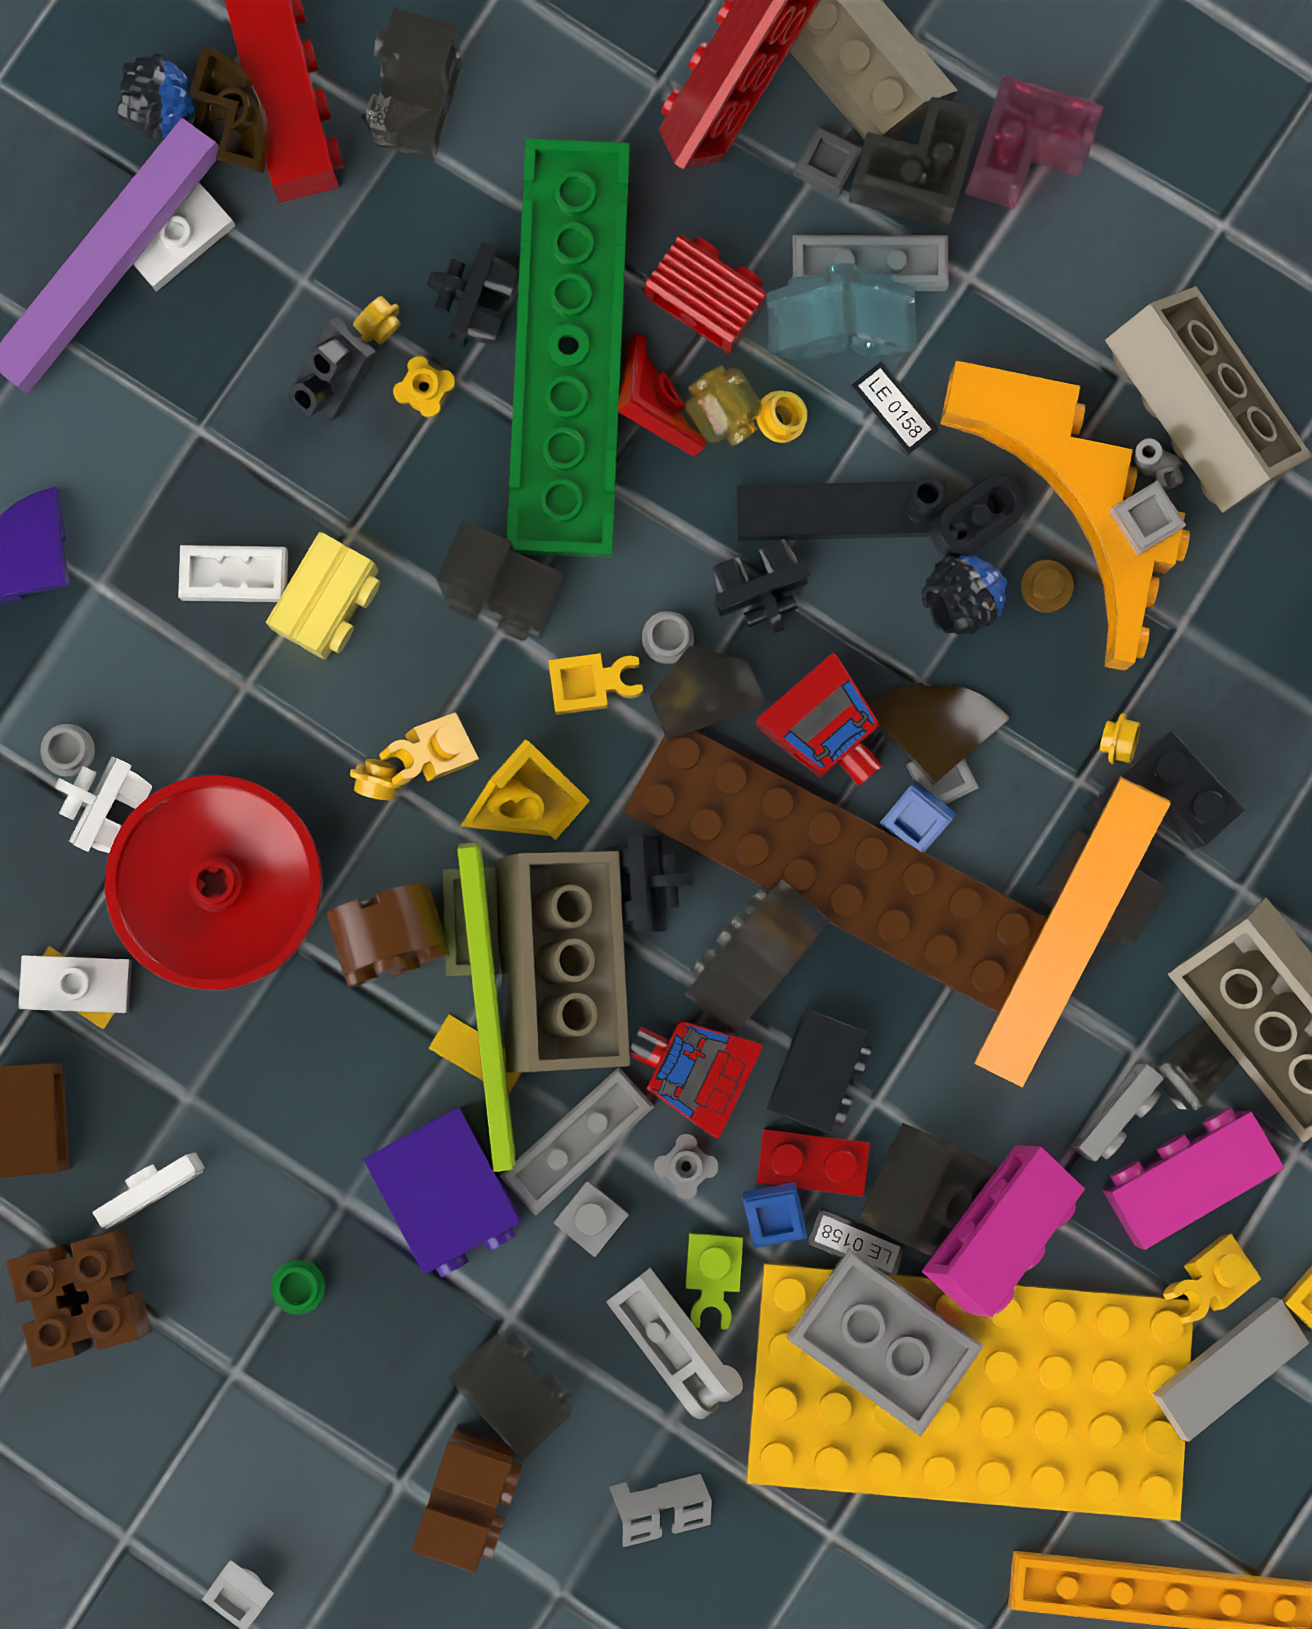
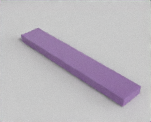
M181 118L0 342V373L28 395L215 163L219 148L215 141L185 119Z

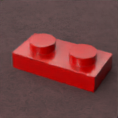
M763 1129L756 1182L769 1185L796 1182L797 1188L864 1197L870 1143Z

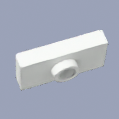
M198 183L132 265L157 292L234 228L235 224L206 189Z
M180 545L178 597L182 601L278 602L287 587L288 550L286 547Z
M22 956L18 1009L129 1013L132 960Z
M196 1152L184 1155L160 1171H157L154 1164L125 1180L129 1190L92 1213L101 1228L108 1229L117 1226L202 1174L205 1167Z

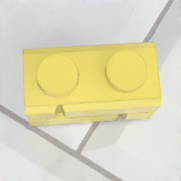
M319 532L268 617L266 624L281 636L300 645L316 656L327 660L332 650L339 654L348 643L354 630V626L348 622L358 605L367 608L375 597L381 583L380 580L375 578L379 570L370 559L347 548L328 535Z

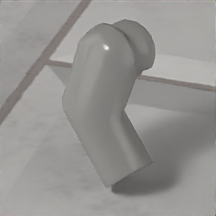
M1148 438L1140 441L1134 455V465L1137 467V471L1145 476H1154L1155 482L1158 480L1163 490L1181 485L1184 481V476L1180 471V467L1183 464L1179 457L1162 449L1160 443L1155 439Z

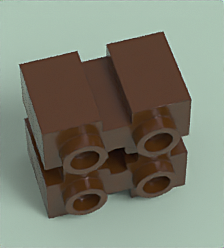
M126 1227L70 1243L73 1256L67 1257L65 1246L62 1244L6 1260L16 1304L30 1300L34 1320L22 1325L32 1368L72 1358L89 1349L87 1339L92 1337L97 1351L138 1340L152 1332L142 1290L128 1293L124 1274L136 1269ZM73 1285H75L77 1291H87L89 1301L81 1304L82 1309L72 1301L71 1292L74 1291Z
M456 1426L447 1443L411 1552L472 1573H476L480 1558L491 1561L505 1517L495 1514L498 1503L510 1506L523 1466L512 1462L517 1447Z

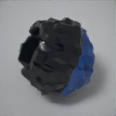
M154 54L152 57H137L135 62L124 63L122 67L123 79L120 83L121 101L118 103L117 108L120 120L126 123L131 130L139 133L144 139L155 138L157 140L164 139L181 118L188 122L189 115L194 113V106L192 105L193 98L188 96L191 84L182 70H179L171 61H167L162 54Z
M946 555L942 561L935 564L933 573L926 579L925 587L921 592L923 606L930 609L934 626L944 633H954L957 635L965 633L974 634L980 627L990 626L991 623H994L1001 616L1006 602L1005 587L1008 582L999 570L995 569L988 561L980 560L977 556Z

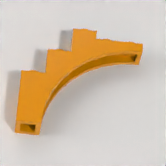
M956 361L950 373L940 424L977 435L1015 455L1046 480L1072 511L1092 547L1104 585L1108 621L1104 667L1123 671L1127 670L1135 663L1136 658L1143 659L1147 649L1149 628L1142 627L1146 607L1152 608L1154 606L1159 588V577L1152 576V572L1166 574L1176 564V561L1182 562L1184 560L1189 544L1190 531L1182 529L1141 555H1136L1109 512L1114 506L1124 501L1123 497L1129 498L1132 496L1137 478V467L1130 466L1133 449L1071 437V434L1079 435L1085 413V404L1077 403L1080 391L1079 385ZM1178 512L1184 521L1185 513Z

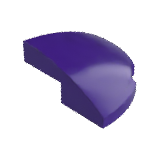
M56 487L31 494L16 502L0 515V604L23 600V595L70 586L63 540L67 539L59 491Z

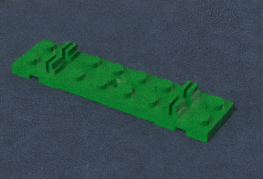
M525 139L524 195L522 201L509 477L510 492L506 541L507 554L612 558L630 143ZM567 337L574 338L579 344L578 350L571 355L563 354L558 348L560 341Z

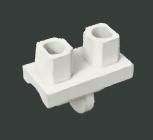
M112 756L93 794L88 792L97 775L95 771L82 766L74 784L59 778L54 788L68 794L59 814L74 820L82 802L87 803L69 842L87 852L93 847L99 851L109 853L114 839L122 826L106 818L114 800L116 799L136 809L147 799L152 785L138 774L130 771L132 765Z

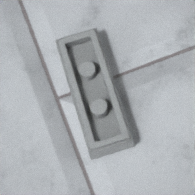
M793 235L792 291H947L949 286L948 235Z
M618 1067L516 1160L513 1170L504 1171L500 1177L536 1216L655 1106Z
M1272 1297L1152 1393L1180 1439L1190 1442L1310 1343L1282 1299Z

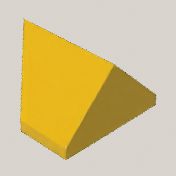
M525 739L488 781L460 827L551 836L556 840L590 800L539 750Z

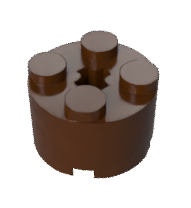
M414 883L377 892V897L361 903L359 899H356L326 913L332 939L348 988L378 979L379 974L389 972L391 978L421 969V964L434 962L450 956L435 901L428 884Z

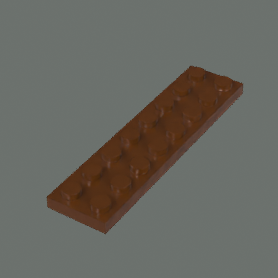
M674 719L623 811V814L995 1013H999L1047 920L1046 917L930 855L922 851L920 852L913 846Z

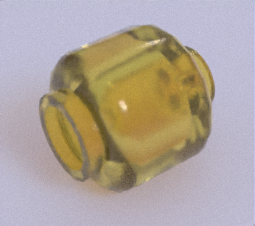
M721 364L687 387L691 395L686 400V410L708 442L718 443L727 439L730 445L734 446L757 431L758 428L753 420L759 416L763 405L739 369L725 370Z

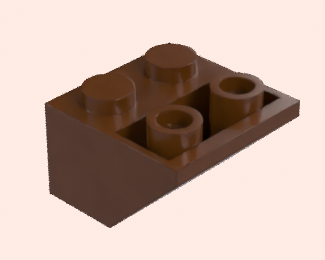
M64 1063L0 1067V1178L57 1173L69 1170Z

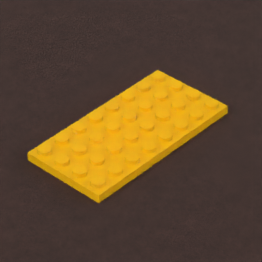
M763 1263L746 1476L747 1484L1180 1521L1185 1440L1180 1439L1152 1393L1191 1362L1193 1322L1182 1324L1179 1320V1317L1189 1309V1299L1173 1298L1166 1300L1165 1297L1016 1284L1013 1288L1015 1293L1011 1302L1006 1308L991 1318L966 1313L926 1276L887 1275L984 1346L922 1436H919L786 1338L831 1274L833 1268Z

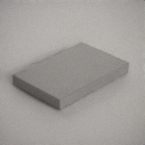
M850 1248L847 1249L786 1336L789 1341L919 1436H922L984 1347L973 1337Z

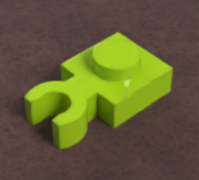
M689 1233L686 1289H701V1296L693 1303L690 1311L691 1322L695 1328H700V1315L702 1311L707 1307H715L721 1312V1329L728 1330L732 1316L730 1307L724 1300V1291L740 1292L743 1236Z

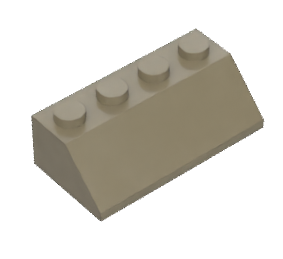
M821 0L790 50L791 54L877 156L957 95L958 92L955 86L882 0Z
M1196 286L1150 303L1105 339L1113 352L1112 356L1116 366L1131 378L1142 394L1141 398L1146 410L1152 416L1159 419L1171 437V445L1176 454L1189 463L1200 479L1202 492L1208 500L1217 504L1222 513L1244 502L1312 457L1310 451Z
M619 851L518 853L496 859L506 1073L630 1066Z
M1264 898L1218 931L1174 967L1168 975L1304 1143L1312 1138V953L1270 901Z

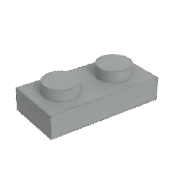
M1136 1064L1070 1146L1087 1160L1096 1162L1101 1155L1105 1159L1110 1158L1126 1139L1127 1134L1122 1129L1135 1114L1140 1118L1143 1117L1157 1102L1161 1093L1156 1088L1164 1078L1148 1064Z

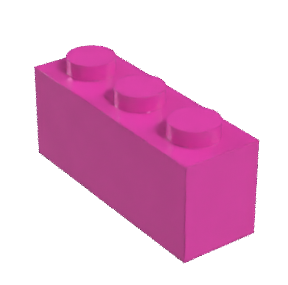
M1231 1107L1222 1109L1202 1122L1206 1130L1190 1139L1185 1134H1180L1156 1149L1160 1155L1144 1166H1141L1139 1160L1133 1161L1110 1175L1114 1183L1102 1189L1134 1246L1143 1250L1148 1249L1285 1169L1252 1111L1238 1110L1234 1113Z
M1015 1145L922 1272L966 1313L992 1318L1011 1302L1015 1293L1013 1288L1024 1273L1037 1265L1045 1253V1244L1055 1230L1071 1219L1076 1210L1075 1203L1085 1188L1042 1147Z

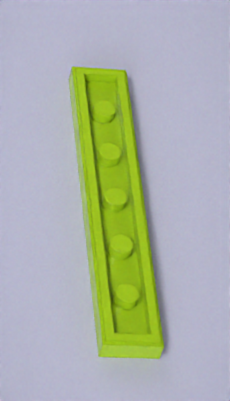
M478 842L459 844L457 850L493 1171L513 1170L516 1153L481 845H478Z

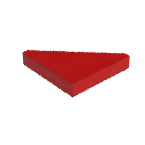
M637 332L626 342L618 412L692 457H695L705 449L706 439L690 429L680 412L685 407L684 403L665 371L660 375L656 371L645 352L647 339L644 335Z

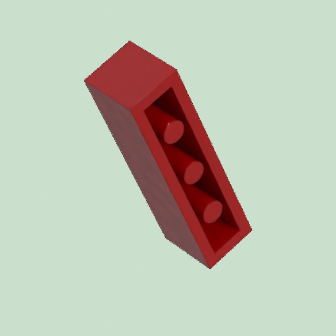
M225 0L241 66L252 79L253 88L261 106L266 111L269 131L266 164L272 187L279 203L339 188L335 170L344 168L337 138H326L323 121L331 120L332 118L324 88L314 90L310 73L319 71L312 41H301L298 25L307 23L301 0Z

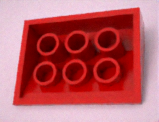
M821 0L725 1L716 18V22L720 24V27L710 43L705 40L697 48L688 65V68L693 71L683 89L677 86L671 92L661 110V113L666 117L659 127V132L676 165L682 169H688L723 161Z

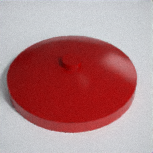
M221 775L187 778L160 789L144 800L128 816L116 835L109 852L105 872L107 909L114 929L126 949L140 964L155 975L174 984L200 990H228L255 983L281 968L295 955L311 932L319 912L323 888L322 867L316 844L307 826L294 809L277 795L258 784L236 777Z

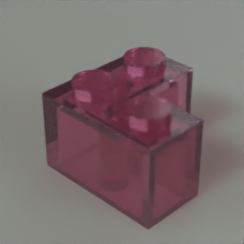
M1003 75L991 107L965 194L1014 209L1023 189L1031 162L1078 176L1089 155L1103 105Z

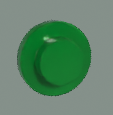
M292 1260L285 1263L275 1272L271 1282V1294L276 1305L281 1310L294 1315L306 1314L315 1309L321 1303L326 1290L325 1278L321 1270L315 1264L306 1260Z

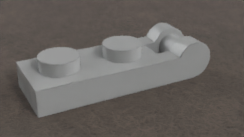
M651 1268L606 1301L693 1417L697 1419L706 1418L717 1410L719 1401L728 1402L743 1390L742 1379L734 1368L722 1364ZM695 1372H696L697 1375L700 1377V1379L703 1381V1383H702V1382H699V1381L696 1379V1377L693 1375Z

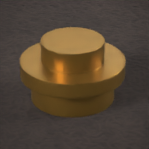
M1053 560L1035 562L1024 572L1020 582V591L1025 603L1035 611L1042 613H1051L1063 608L1070 600L1074 589L1073 578L1068 569L1061 563Z

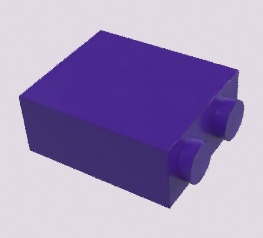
M463 1106L450 1111L363 1158L423 1275L437 1269L440 1277H443L469 1262L465 1252L482 1243L485 1244L488 1251H491L517 1236L513 1226L519 1224L523 1219L499 1173L493 1171V1162Z

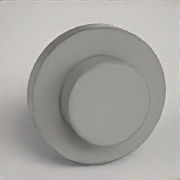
M664 611L653 615L646 622L642 631V644L645 652L654 661L662 664H674L682 661L691 652L694 644V631L690 622L683 615L672 611Z
M61 724L52 728L44 736L40 753L43 763L51 772L63 777H73L79 774L82 766L89 768L94 759L95 745L92 737L83 728L74 724Z

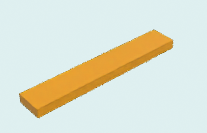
M1122 777L1119 778L987 1034L974 1064L1021 1087L1024 1086L1171 804L1170 800Z
M1013 1551L1008 1606L1011 1610L1189 1629H1312V1582Z

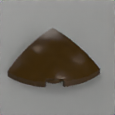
M203 45L188 95L200 101L193 126L219 145L215 163L264 174L269 147L268 121L265 108L261 106L253 88V81L247 72L233 59L214 48Z
M923 683L909 684L885 692L867 704L879 723L878 728L895 748L898 746L932 785L938 782L1010 719L991 700L977 692L957 685L949 688L925 686Z

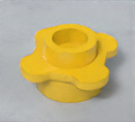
M413 357L407 364L409 371L402 382L395 384L393 388L394 397L401 404L409 403L414 409L420 411L424 417H434L441 410L440 406L445 400L446 392L451 391L455 386L454 376L448 370L439 371L428 364L425 357ZM421 383L429 384L427 391L419 389Z
M366 759L365 765H357L356 769L350 770V776L356 779L354 791L374 799L395 800L397 789L401 788V785H394L391 780L398 774L396 773L397 766L386 761Z

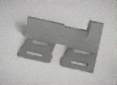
M701 1474L657 1484L655 1488L630 1493L626 1482L609 1486L623 1522V1547L657 1539L662 1536L659 1510L674 1507L675 1515L674 1523L672 1524V1533L674 1534L711 1525L712 1499ZM703 1502L702 1506L683 1510L684 1506ZM651 1515V1519L631 1524L633 1519ZM703 1518L701 1521L684 1525L685 1522ZM650 1532V1534L631 1538V1536Z

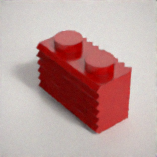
M679 235L658 267L653 271L651 277L648 278L645 284V298L649 302L654 303L658 308L663 309L666 313L671 314L692 331H696L700 336L705 337L717 348L722 349L727 354H731L766 304L767 292L761 289L764 284L749 269L738 266L736 270H733L718 260L721 256L719 251L706 240L695 237L692 242L683 235Z

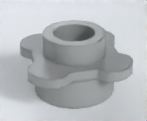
M682 1134L677 1137L676 1146L667 1155H661L656 1158L654 1170L659 1177H666L675 1186V1192L678 1197L690 1199L696 1195L697 1186L705 1178H711L717 1174L718 1162L715 1157L706 1156L697 1147V1140L693 1135ZM684 1161L691 1163V1169L688 1172L681 1169V1164Z

